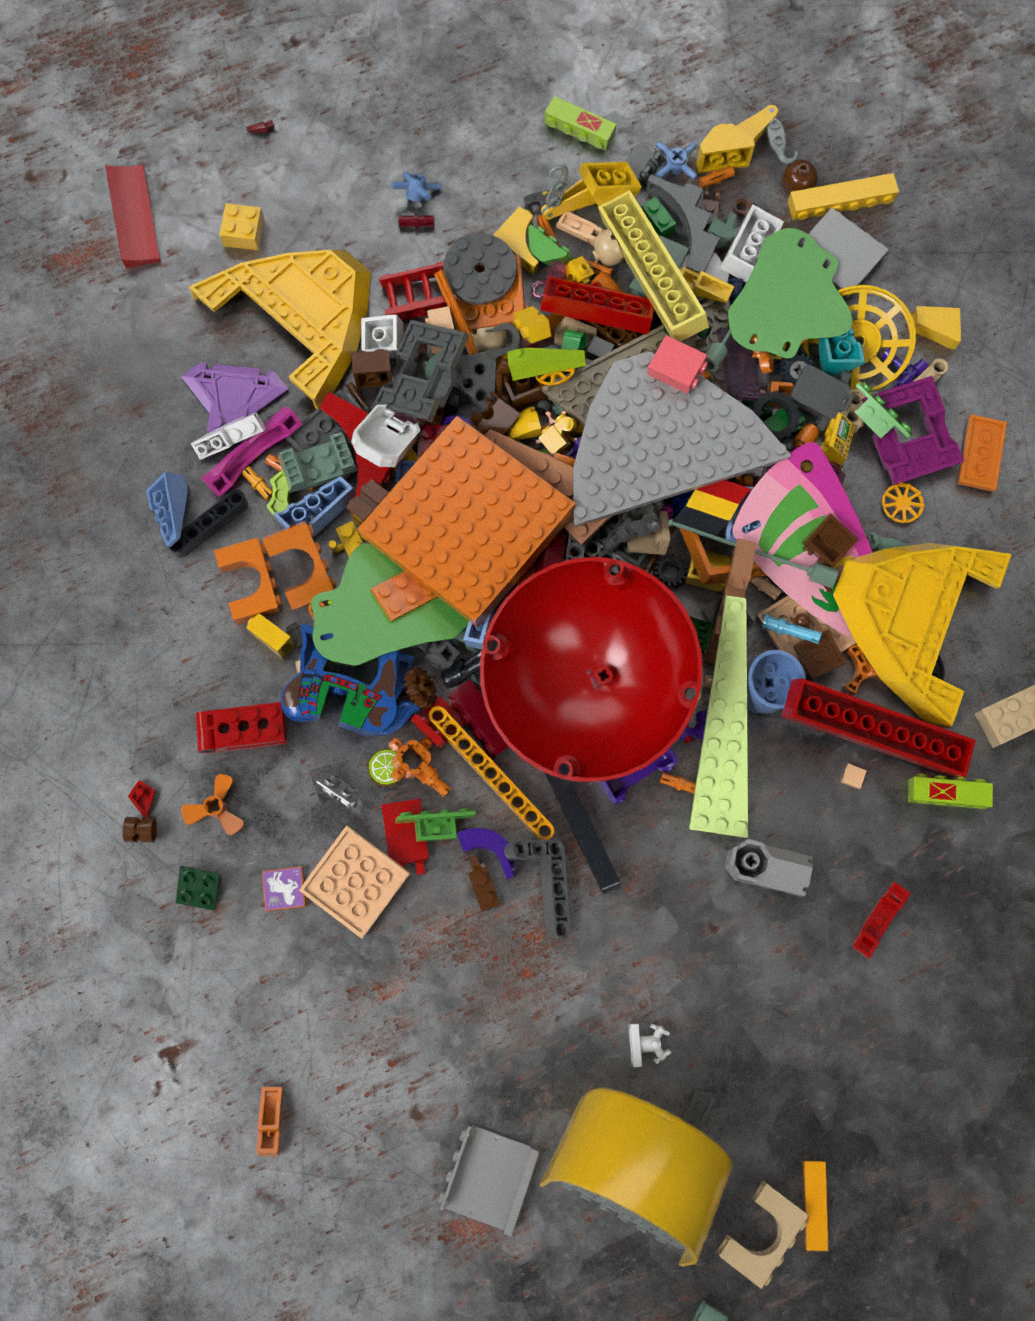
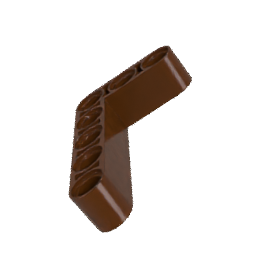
M653 313L651 322H654L657 326L650 325L649 332L662 325L658 314ZM581 320L584 324L597 328L596 335L614 344L615 349L638 338L637 334H642L638 332L629 334L625 329L607 325L606 327H601L598 323ZM612 335H618L620 339H615Z

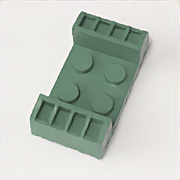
M343 432L330 435L331 442L297 453H294L292 448L279 453V462L290 492L309 489L358 470L349 443Z

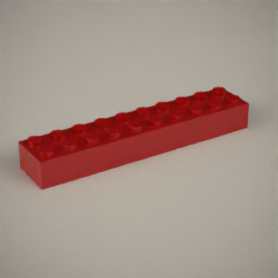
M803 678L791 680L781 718L952 777H967L976 742L975 739Z

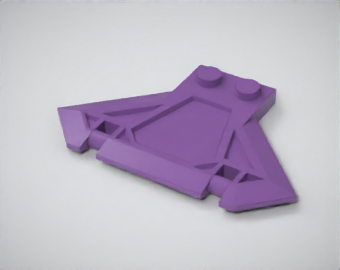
M200 362L181 376L210 414L207 433L238 418L260 411L289 390L276 372L268 370L267 375H261V369L214 364L213 369L207 368V363ZM259 382H265V385H260Z

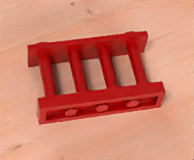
M444 262L378 277L382 290L387 289L390 308L385 309L386 316L397 315L402 321L427 316L428 310L448 307L443 295L433 298L429 279L435 278L434 274L436 272L444 271ZM422 281L426 299L415 302L412 283ZM405 285L408 303L398 306L394 287ZM453 293V294H454V297H455V299H456V301H457V304H458V300H457L456 294Z

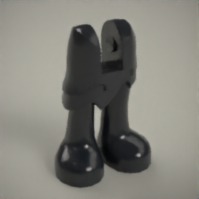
M479 649L466 660L461 658L458 662L441 672L443 684L446 688L456 687L465 682L471 675L480 671L482 649Z

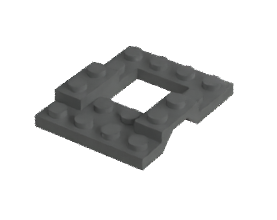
M410 320L396 352L398 367L391 382L381 387L374 404H387L386 408L391 411L432 422L438 407L444 408L459 374L455 371V368L469 335L462 331ZM421 343L443 348L429 381L412 377L418 364L414 361V358Z

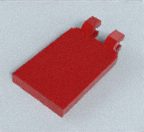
M421 799L382 804L388 856L404 868V864L415 862L417 875L426 874L424 861L429 858L427 841L416 842L415 822L395 823V819L400 816V813L412 812V815H420V812H422Z

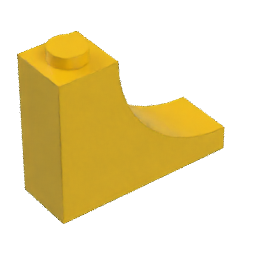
M519 206L495 232L494 236L503 240L510 247L514 255L519 254L522 267L534 276L538 272L539 262L531 255L526 244V237L529 232L528 227L530 224L533 225V216L530 211L524 210Z

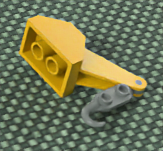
M769 105L736 126L732 123L714 126L700 144L696 161L697 174L712 172L713 170L718 171L729 165L733 169L748 167L755 143L766 130L770 146L777 153L779 160L786 164L795 162L798 159V151H795L793 158H787L784 154L786 138L781 121L776 119L778 108L775 105Z
M592 162L581 164L578 172L582 179L567 189L569 170L567 166L559 164L549 172V176H552L554 172L562 170L560 176L551 185L545 200L546 205L541 208V213L546 220H550L564 213L596 203L600 206L629 190L636 197L641 189V185L628 162Z

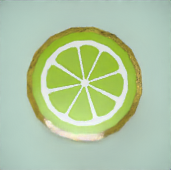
M391 748L377 750L368 760V775L375 784L381 787H391L401 781L396 782L390 777L395 769L392 765V758L397 754Z

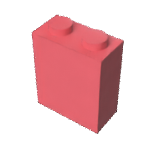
M666 335L648 366L647 374L689 394L691 388H696L699 382L697 378L699 374H703L707 368V354Z

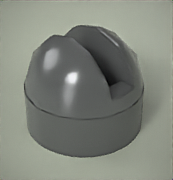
M541 400L538 402L535 411L542 416H547L546 412H550L551 404L547 403V400Z

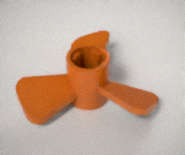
M224 774L217 775L215 777L214 796L206 798L203 805H183L181 813L184 822L188 825H193L210 815L214 818H219L226 834L234 835L244 827V821L227 811V804L223 800L233 784V778ZM214 802H218L219 811H211V808L215 807Z

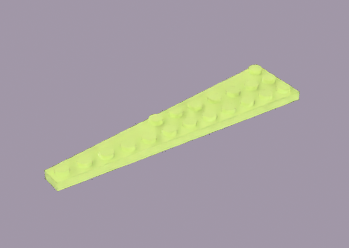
M725 595L689 829L748 838L746 598Z

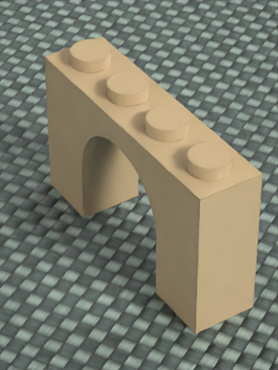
M764 1181L761 1182L752 1199L775 1218L778 1228L775 1242L768 1249L757 1252L745 1248L727 1234L716 1251L719 1257L761 1289L771 1281L773 1276L771 1273L775 1267H779L784 1260L783 1254L787 1248L790 1249L794 1245L796 1234L799 1230L802 1231L808 1222L807 1217L809 1216Z

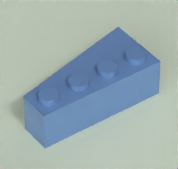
M340 476L320 487L319 491L304 496L305 499L296 504L288 505L287 509L282 512L278 511L273 516L283 528L302 521H306L307 525L311 523L315 533L312 535V538H314L347 507L348 502L351 498L355 497L356 493L353 487Z

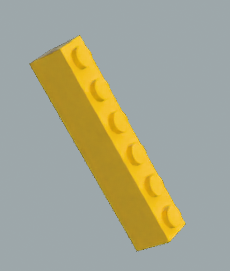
M894 173L793 191L790 193L787 203L792 220H804L813 216L821 217L827 214L831 208L842 212L846 210L854 211L862 207L870 208L878 204H890L895 201L899 190Z

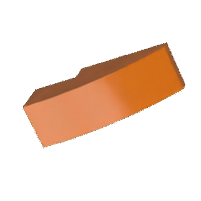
M283 1087L261 1088L257 1127L258 1141L256 1153L258 1156L280 1157Z

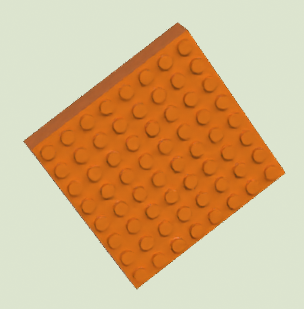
M456 416L357 530L364 540L478 628L573 517L576 504Z

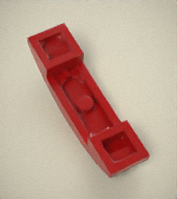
M893 882L865 920L851 947L870 959L880 943L879 940L898 910H901L911 893L896 882Z

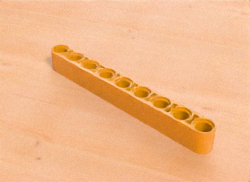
M439 706L432 708L429 713L431 724L444 735V738L539 840L550 839L554 835V827L444 708ZM440 712L444 717L440 721H435L432 717L433 714ZM452 726L456 728L457 732L454 735H448L446 729ZM461 741L469 742L470 747L466 750L459 747ZM480 755L483 758V762L475 764L472 761V757ZM488 769H493L496 772V777L488 778L485 772ZM506 783L510 788L509 792L502 793L499 790V785ZM513 799H522L523 806L515 807L512 803ZM528 812L535 813L536 821L529 822L526 819V814ZM540 827H547L550 830L549 836H542L539 832Z

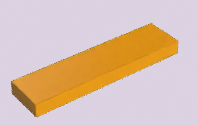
M803 1161L805 1213L809 1215L807 1217V1225L805 1226V1248L807 1251H828L826 1162Z

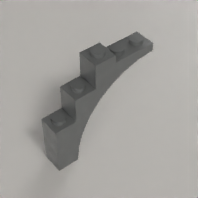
M650 175L646 191L666 202L675 211L684 225L689 243V258L686 268L699 274L701 271L705 272L717 248L719 237L713 233L705 232L711 213L697 207L703 189L687 182L683 188L676 183L663 180L661 177Z

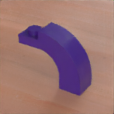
M471 828L457 833L464 853L479 848L488 849L499 858L506 880L514 878L513 873L516 872L513 861L509 862L504 853V848L508 842L501 835L484 828Z

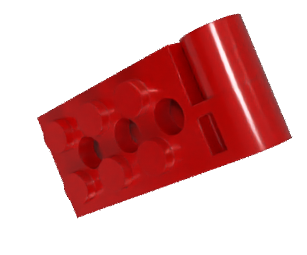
M281 702L195 713L198 753H218L288 744L286 718ZM264 722H269L267 728L261 729ZM249 724V728L246 731H242V727ZM229 726V731L223 734V729Z

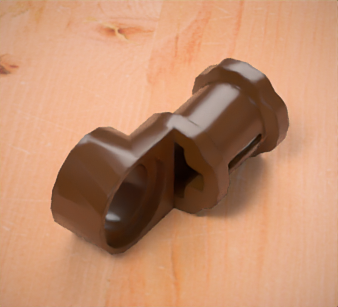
M739 198L734 203L733 213L738 217L746 216L751 206H756V203ZM737 205H744L746 207V210H738Z

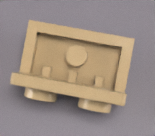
M565 317L554 328V342L562 346L565 331L571 329L586 333L587 344L597 334V328Z

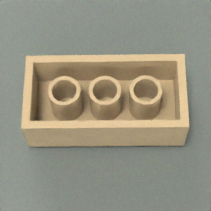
M1035 685L974 714L992 748L1035 729Z

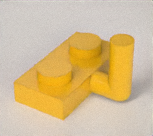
M352 521L335 528L342 543L336 544L334 540H331L329 547L332 553H338L345 549L348 557H350L351 553L363 544Z

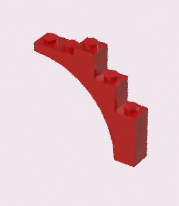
M330 392L327 393L320 406L322 412L333 418L344 429L350 441L352 440L354 430L368 415L367 412ZM355 451L358 464V484L355 497H358L361 494L360 489L365 483L372 479L383 487L384 483L387 484L392 474L389 467H379L358 455Z

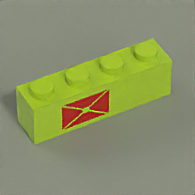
M556 96L552 98L544 116V123L548 126L557 128L567 135H572L605 151L608 149L616 133V123Z
M915 774V777L908 779V802L988 809L993 807V783H986L984 779H974L971 782L966 781V778L962 777L948 780L946 776L927 778L926 774Z

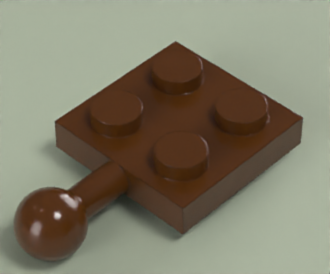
M798 614L794 618L795 625L810 629L808 626L810 620L806 614ZM829 629L822 632L819 644L804 640L793 646L811 681L847 663Z

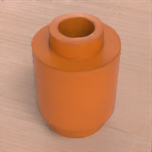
M810 423L803 426L793 440L794 447L797 449L806 443H814L818 438L819 429Z

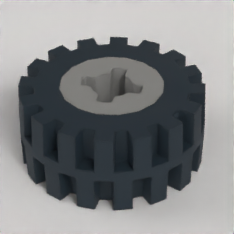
M797 351L794 357L780 360L781 365H778V369H780L778 372L784 381L793 383L794 386L803 367L806 364L814 366L812 364L813 360L807 354Z

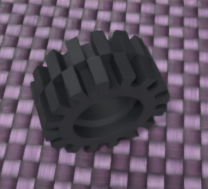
M669 553L665 554L664 557L661 556L656 561L653 569V576L670 590L682 586L688 574V566L685 565L686 561L684 559L681 560L679 555L675 557L673 553L671 556H669ZM666 566H674L678 572L677 576L667 578L663 573V569Z

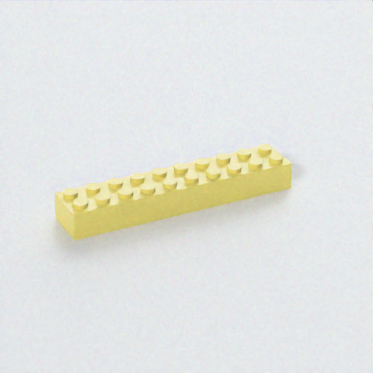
M629 190L598 206L605 227L609 228L613 233L611 235L612 238L616 239L624 259L671 338L681 342L708 328V320L704 309L631 191Z

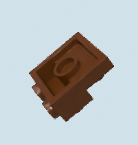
M830 513L802 541L804 545L802 549L804 551L807 550V554L810 556L814 554L818 558L817 563L834 568L859 539Z

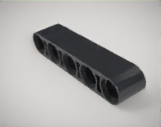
M238 489L231 491L183 528L180 539L169 547L171 552L179 558L187 556L248 507V500L244 493ZM237 498H242L241 502L234 503ZM227 509L226 514L220 515L222 510ZM213 521L210 526H205L206 522ZM192 533H198L195 538H190ZM183 544L181 549L175 550L177 545Z

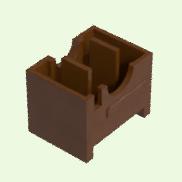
M492 390L490 394L495 398L493 400L488 397L485 398L484 401L488 404L487 409L484 412L475 411L470 421L483 434H486L491 429L505 435L520 413L512 404Z

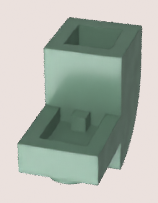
M730 212L723 222L714 217L707 225L705 232L713 233L719 237L717 248L726 247L738 233L734 229L737 215L733 212Z

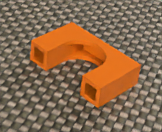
M306 521L262 537L269 557L290 549H300L307 552L313 559L314 570L310 578L301 584L284 590L292 610L311 603L315 595L334 590L333 588L336 587L333 577L329 578L326 572L329 570L326 560H321L319 555L322 552L318 541L314 543L312 535L315 533L311 523L307 525Z
M259 538L214 550L218 567L222 573L242 567H251L259 571L261 575L260 586L253 595L228 603L236 625L248 622L250 618L257 616L258 613L266 617L281 612L279 607L282 605L279 594L276 595L274 590L277 588L275 578H271L269 572L272 571L271 563L265 558L264 554H267V550Z

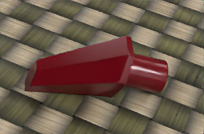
M272 120L265 123L262 121L247 126L246 129L250 133H267L268 129L275 127Z

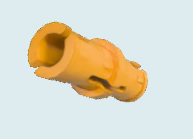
M251 466L247 467L246 470L250 475L245 470H243L242 475L252 484L254 490H258L265 500L269 501L271 498L267 492L272 496L273 490L265 483L263 477L257 475Z

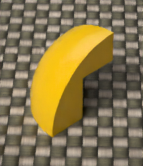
M534 406L519 412L520 415L504 435L517 442L522 439L541 436V426Z

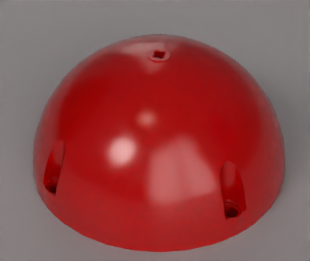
M600 557L570 559L550 565L534 573L518 585L503 601L490 622L483 641L480 657V684L485 707L494 727L506 744L523 760L537 769L561 779L579 782L607 781L628 776L649 766L664 755L681 737L692 719L697 703L701 698L703 679L702 651L696 629L686 609L675 594L656 577L637 566L616 559ZM614 566H620V572L617 575L611 574V569ZM493 641L498 642V648L495 651H492L490 648ZM605 671H607L606 674L609 675V678H605L604 681V678H602L601 675L602 673L605 674ZM690 688L696 691V696L692 700H688L685 696ZM565 763L570 767V772L567 775H564L561 771V767Z

